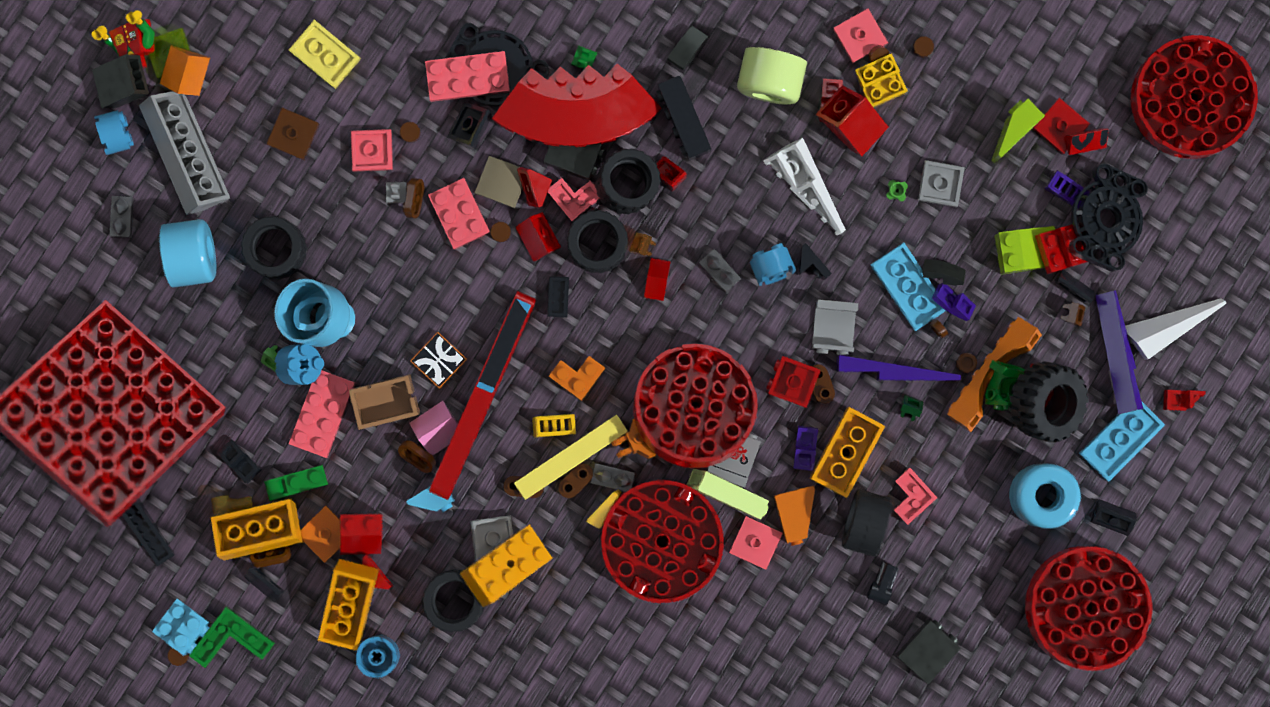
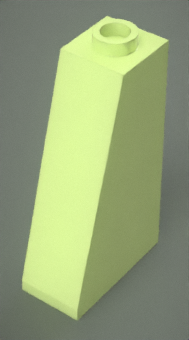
M693 469L687 482V486L695 489L700 494L754 518L762 519V516H765L768 511V500L709 472Z

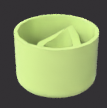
M757 47L746 48L737 88L742 94L758 100L777 104H794L800 98L807 61L782 51Z

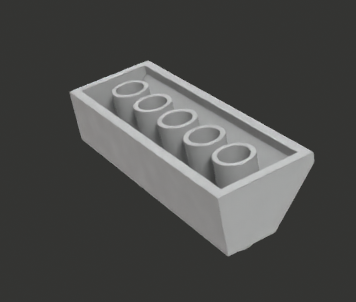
M172 91L149 96L139 107L186 215L204 211L229 200L228 191L186 95Z

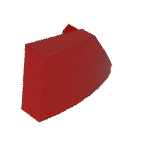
M1164 390L1163 410L1186 411L1187 409H1192L1195 406L1194 403L1200 397H1203L1206 391Z

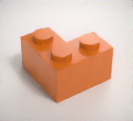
M590 356L577 372L560 360L549 377L582 401L606 368Z

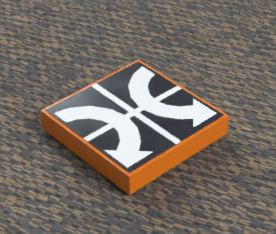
M437 332L411 359V362L440 389L468 359Z

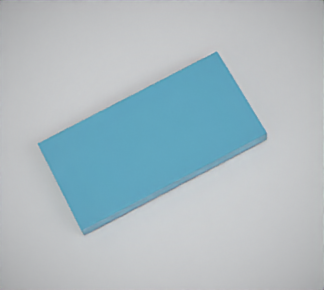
M902 243L870 265L914 331H917L946 311L931 299L936 289L928 278H923L922 268L905 243Z
M1143 402V409L1117 414L1079 452L1107 482L1165 426Z

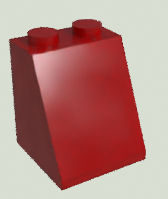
M843 85L816 113V116L851 151L860 156H863L888 129V125L866 97Z
M381 513L340 514V555L381 554Z

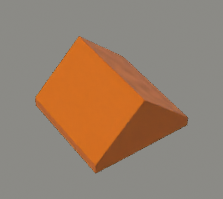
M171 45L160 84L178 94L199 96L210 57Z

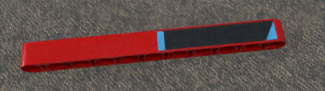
M517 291L435 475L429 493L446 500L450 498L530 317L536 298Z

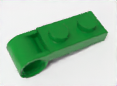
M323 465L267 480L264 481L269 501L328 485Z

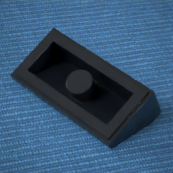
M1062 270L1054 280L1055 283L1085 304L1093 301L1095 292L1067 271Z
M1099 499L1090 522L1129 536L1137 521V516L1133 511Z
M253 566L248 569L245 578L270 600L277 602L283 595L284 590L257 567Z

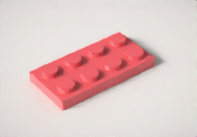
M505 51L425 61L430 102L510 92Z
M321 370L319 377L311 383L289 444L328 458L350 400L349 390L354 388L356 383Z

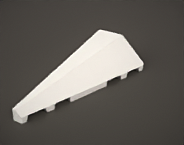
M803 138L788 144L763 160L766 165H770L777 172L776 175L779 178L782 177L791 186L790 189L811 210L814 209L821 216V220L824 223L827 222L835 230L836 235L845 231L844 225Z
M1220 298L1126 325L1129 342L1136 347L1144 360L1150 359L1224 306L1226 302Z

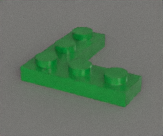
M227 606L189 656L206 668L231 636L263 660L275 642Z

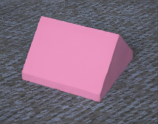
M441 401L409 423L420 443L432 455H435L450 444L458 426V422L444 401Z

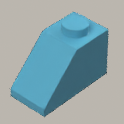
M429 487L406 501L411 506L445 512L453 507L451 503L455 499L452 494L446 500L429 493Z

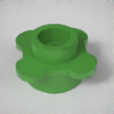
M895 180L889 181L887 198L889 200L894 198L904 201L906 199L905 192L908 188L907 183L895 182Z

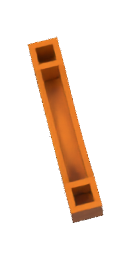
M1017 317L1015 321L1010 323L1007 333L1004 337L999 338L996 348L986 356L982 367L974 372L969 385L961 390L958 400L953 402L948 409L947 415L951 420L969 432H972L983 417L984 395L995 371L989 367L991 361L1007 363L1021 354L1030 352L1042 336L1038 328L1020 317Z

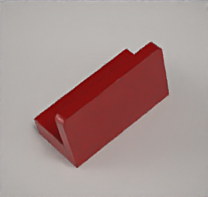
M543 212L527 218L516 226V230L534 262L561 248Z

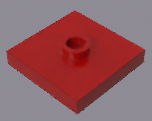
M1059 98L1032 129L1063 155L1068 150L1066 135L1083 132L1090 123Z

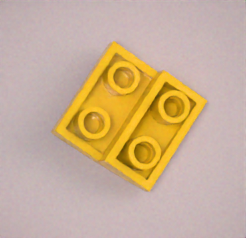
M892 53L855 70L862 91L873 107L903 95L908 91L899 74L900 70Z

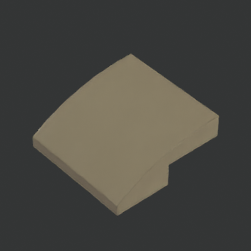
M489 156L475 194L515 208L523 188L517 172L519 167Z

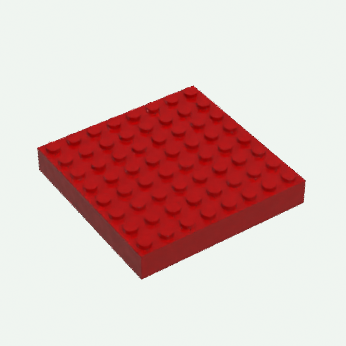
M105 300L0 395V431L108 528L224 415L226 407Z

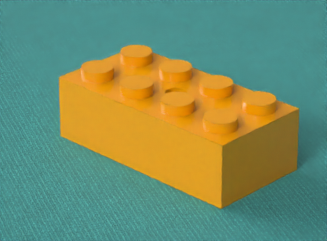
M847 407L809 479L844 498H848L885 426L851 407ZM843 449H848L850 454L844 456L842 454Z
M290 499L211 517L217 557L222 560L302 543L296 503Z
M528 525L470 565L460 575L481 606L485 607L492 604L550 561L552 556L531 525Z
M342 559L338 560L332 577L318 641L358 650L363 638L379 569Z

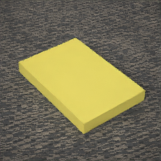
M315 20L289 49L293 55L334 89L338 87L361 59Z

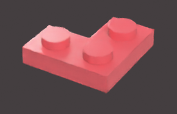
M561 178L548 190V194L572 222L600 200L597 195V189L591 181L574 193L563 178Z
M908 468L895 480L896 484L908 497L893 510L908 525L933 503L937 497L911 468Z

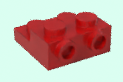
M1073 225L1035 235L1047 274L1087 262L1074 256L1069 250V243L1073 239L1078 238L1074 232ZM1076 242V249L1082 252L1084 248L1082 243Z
M782 356L781 360L777 359L774 366V371H776L774 379L770 378L768 382V394L807 408L821 370Z

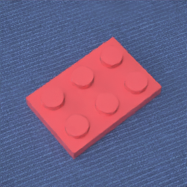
M465 178L428 195L454 250L490 233Z

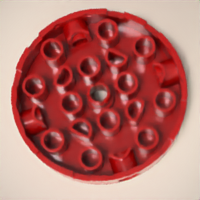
M1184 36L1162 45L1140 66L1131 89L1132 113L1140 132L1157 149L1178 158H1204L1219 153L1233 145L1248 130L1257 108L1256 81L1254 82L1251 73L1252 69L1243 56H1240L1232 49L1231 45L1209 36ZM1191 93H1194L1197 96L1196 102L1192 99L1190 95Z
M684 344L680 347L668 349L658 355L642 373L633 403L636 427L647 446L662 459L688 468L713 466L733 456L748 438L754 426L758 408L756 390L750 375L743 365H740L727 352L704 344ZM691 403H698L700 405V408L694 409V407L691 406Z
M655 480L631 488L614 503L603 525L601 546L607 569L625 591L648 602L669 603L690 597L701 590L712 579L721 562L724 538L720 519L713 506L702 494L690 486L679 482ZM663 535L668 538V544L665 547L657 545L656 541L659 536Z
M1077 546L1064 549L1052 555L1038 568L1028 586L1025 613L1027 624L1034 640L1047 655L1070 667L1097 671L1121 664L1135 650L1139 649L1146 638L1148 626L1151 624L1152 600L1143 575L1139 573L1132 562L1126 557L1106 548ZM1091 603L1092 609L1088 613L1085 609Z

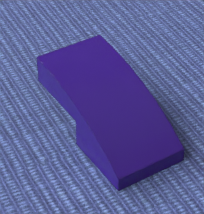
M943 283L938 284L931 298L943 309L965 321L970 320L976 307L965 294L957 295L947 285H943Z
M798 426L793 468L814 471L818 428Z

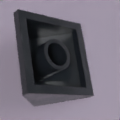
M464 102L447 138L475 151L492 118L491 111Z

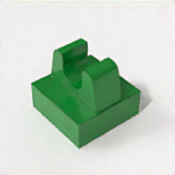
M578 46L571 65L582 70L588 65L592 67L597 52Z

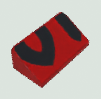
M1108 128L1066 135L1068 155L1106 148Z

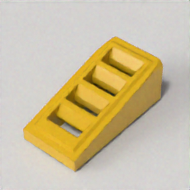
M575 414L537 416L532 418L534 438L576 434ZM564 419H568V431H565ZM550 420H551L552 432H549V428H548V421H550ZM556 420L560 421V431H557ZM540 421H543L544 432H540Z
M621 490L614 491L586 522L598 529L602 528L607 514L622 493Z

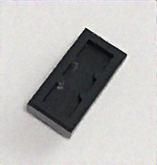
M549 276L547 317L568 318L569 277Z

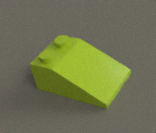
M1029 99L1024 103L1020 100L1008 111L1010 116L1006 119L991 160L993 163L1005 155L1045 116Z
M1055 226L999 232L994 235L1001 275L1045 268L1035 235L1055 230Z

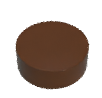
M923 36L915 41L913 50L917 56L925 58L933 52L934 43L929 37Z
M878 45L870 50L869 60L874 62L890 53L884 46Z
M406 122L401 126L400 135L404 141L413 143L419 139L421 131L417 124Z
M497 222L491 228V236L497 242H506L511 236V229L506 223Z
M934 319L930 323V327L940 338L943 339L948 335V331L939 320Z
M963 353L957 358L956 366L962 373H970L976 369L977 359L971 353Z
M171 648L168 652V660L175 666L183 665L189 659L188 653L184 656L174 648Z

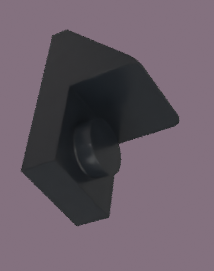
M805 243L801 247L799 275L812 266L814 275L818 279L826 280L832 273Z

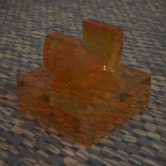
M636 232L629 251L638 255L652 256V253L648 251L649 245L656 246V243L651 241V236Z

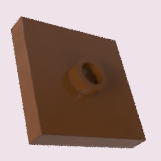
M282 108L267 141V145L305 160L320 124Z

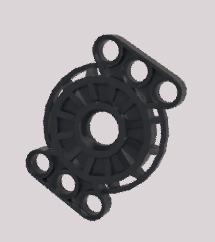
M466 23L461 27L445 57L453 58L505 51L510 92L482 95L481 97L486 98V100L479 99L476 96L472 97L477 102L490 106H501L517 83L531 68L535 69L536 65L542 64L545 66L546 71L541 75L545 79L549 74L548 64L544 60L532 62L528 48L518 37L499 30L485 31L479 34L478 28L473 23ZM471 27L475 30V35L472 38H467L464 35V31ZM499 34L501 36L488 38L487 35ZM505 36L511 37L517 42L514 44L510 40L505 39ZM458 45L465 46L466 52L463 55L455 53V48ZM520 45L525 49L528 56H523L522 51L519 49ZM503 99L501 102H490L491 100Z
M1100 164L1092 171V177L1095 182L1083 188L1073 203L1071 218L1074 232L1078 238L1073 239L1069 243V250L1071 254L1114 272L1124 267L1125 259L1122 253L1131 249L1141 235L1143 214L1137 199L1146 195L1148 187L1145 181L1108 164ZM1100 168L1106 171L1105 179L1099 176ZM1117 176L1122 177L1124 180L1122 187L1116 183ZM1134 184H1138L1141 187L1140 194L1134 192ZM1089 188H1091L1090 193H1088L1087 195H1083ZM1079 201H1081V204H1080V206H1079V210L1077 211L1078 203H1079ZM1103 209H1109L1115 216V223L1110 228L1104 226L1101 222L1100 212ZM1077 241L1083 244L1082 252H1079L1075 247ZM1132 241V242L1125 248V244H1127L1128 242ZM1094 249H1098L1101 253L1099 260L1093 256ZM1112 257L1117 258L1119 262L1117 267L1111 265Z

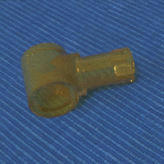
M229 496L211 498L214 517L253 508L251 496L238 499L229 498Z

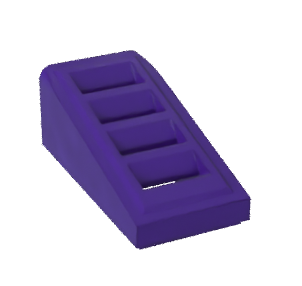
M1058 170L1054 172L1045 187V190L1072 206L1076 195L1083 189L1082 186ZM1058 180H1061L1062 182L1057 189L1055 185ZM1066 183L1068 187L1066 191L1063 193L1061 192V190ZM1074 188L1075 191L1073 192L1072 196H1067L1070 190ZM1087 190L1083 195H1087L1090 192ZM1079 201L1077 209H1079L1081 201Z

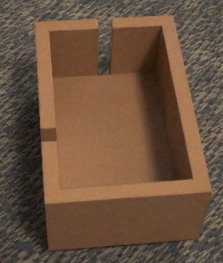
M410 374L373 383L371 388L368 384L349 390L359 430L420 414L416 395H411L415 391Z

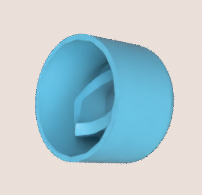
M202 219L162 224L160 228V250L164 272L169 285L174 288L212 282L216 276V254L208 224Z
M300 279L290 283L280 293L275 305V321L280 332L293 342L313 347H325L335 343L344 334L349 323L350 310L344 295L333 286L311 279ZM323 303L326 306L324 315L318 322L311 324V310L316 304Z
M1033 464L1022 469L1015 476L1010 486L1009 499L1014 513L1023 522L1035 527L1056 528L1066 524L1076 514L1080 505L1081 494L1075 477L1065 468L1055 464ZM1042 484H1052L1055 487L1057 497L1050 506L1042 508L1036 502V490Z

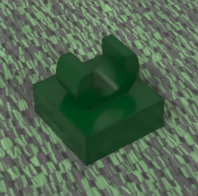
M904 395L900 416L903 418L905 413L911 414L912 422L916 419V416L920 418L924 402Z

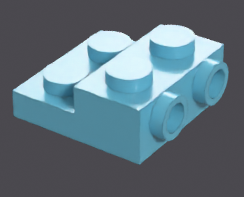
M176 599L152 632L185 656L187 653H192L197 646L196 641L200 636L203 638L210 627L208 625L210 622L181 600Z

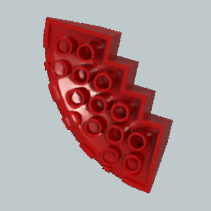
M618 64L605 77L589 65L577 78H574L562 67H559L548 80L531 68L517 83L492 117V120L504 129L522 135L530 141L536 140L543 142L545 145L558 147L559 145L586 147V145L608 143L620 136L632 133L633 130L649 122L661 111V107L640 83Z

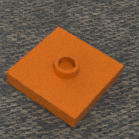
M327 506L301 529L303 542L324 563L340 549V519Z

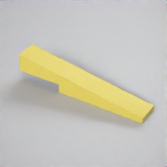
M615 415L516 481L514 485L524 500H526L609 445L612 441L627 433L628 430L618 415Z

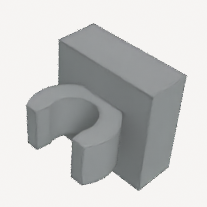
M386 182V203H404L407 194V183Z

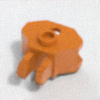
M635 419L632 420L630 431L625 436L611 442L612 446H619L624 442H627L629 448L623 449L616 454L618 458L630 453H637L647 459L656 456L639 434Z

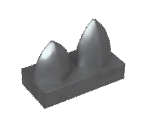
M112 196L111 237L132 238L133 197Z
M715 249L699 262L725 292L741 280Z
M595 464L591 483L627 492L632 487L635 473Z

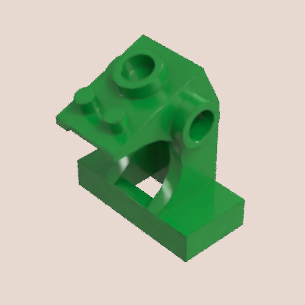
M992 360L989 367L995 371L985 393V404L992 405L994 410L1005 411L1008 410V407L1012 406V402H1010V396L1013 395L1011 393L1012 387L1017 382L1019 375L1024 374L1023 371L1025 369L1017 365Z

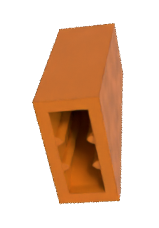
M814 485L774 495L786 543L791 542V546L803 543L802 539L807 538L815 493Z

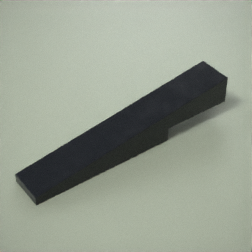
M138 498L122 516L155 564L159 566L173 557L175 553Z

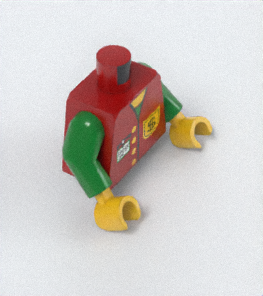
M139 10L130 11L126 15L128 23L109 31V35H107L105 26H99L91 33L95 40L103 38L104 42L119 57L123 55H140L143 69L147 67L145 56L153 53L155 50V32L151 28L150 19H141L142 13Z

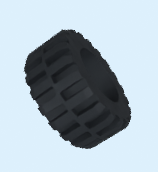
M1046 361L1035 363L1032 367L1023 371L1024 374L1019 375L1017 378L1018 382L1012 388L1013 395L1010 396V402H1012L1010 413L1013 414L1014 424L1025 435L1050 443L1060 442L1070 437L1071 433H1075L1078 430V425L1084 421L1083 416L1084 413H1087L1088 409L1086 408V403H1089V397L1086 396L1088 392L1087 386L1084 385L1085 382L1082 376L1075 369ZM1053 389V404L1045 415V401L1049 392Z

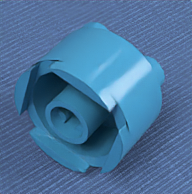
M119 110L94 116V119L97 121L95 123L101 143L105 144L106 147L104 149L106 155L131 149L130 146H133L134 142L132 135L125 129L128 126V122L123 111L119 112Z
M782 243L771 247L772 250L768 252L759 251L752 255L753 259L750 261V265L759 286H762L763 282L769 285L787 277V272L790 271L793 274L796 271L787 247H783Z
M306 344L285 346L279 350L275 357L276 375L283 383L289 385H308L313 383L319 377L324 367V360L313 346Z
M385 635L369 637L360 644L357 650L356 663L359 670L364 675L374 678L388 675L399 662L400 653L398 646L391 638ZM380 652L382 654L381 660H375V653Z

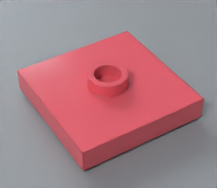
M869 9L833 28L852 63L869 55L873 47L888 44Z
M391 129L351 131L353 172L393 170Z
M745 516L729 553L766 570L783 533Z

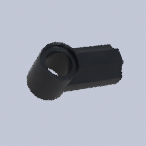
M882 562L875 582L873 581L870 586L867 598L886 606L891 598L892 586L899 568Z

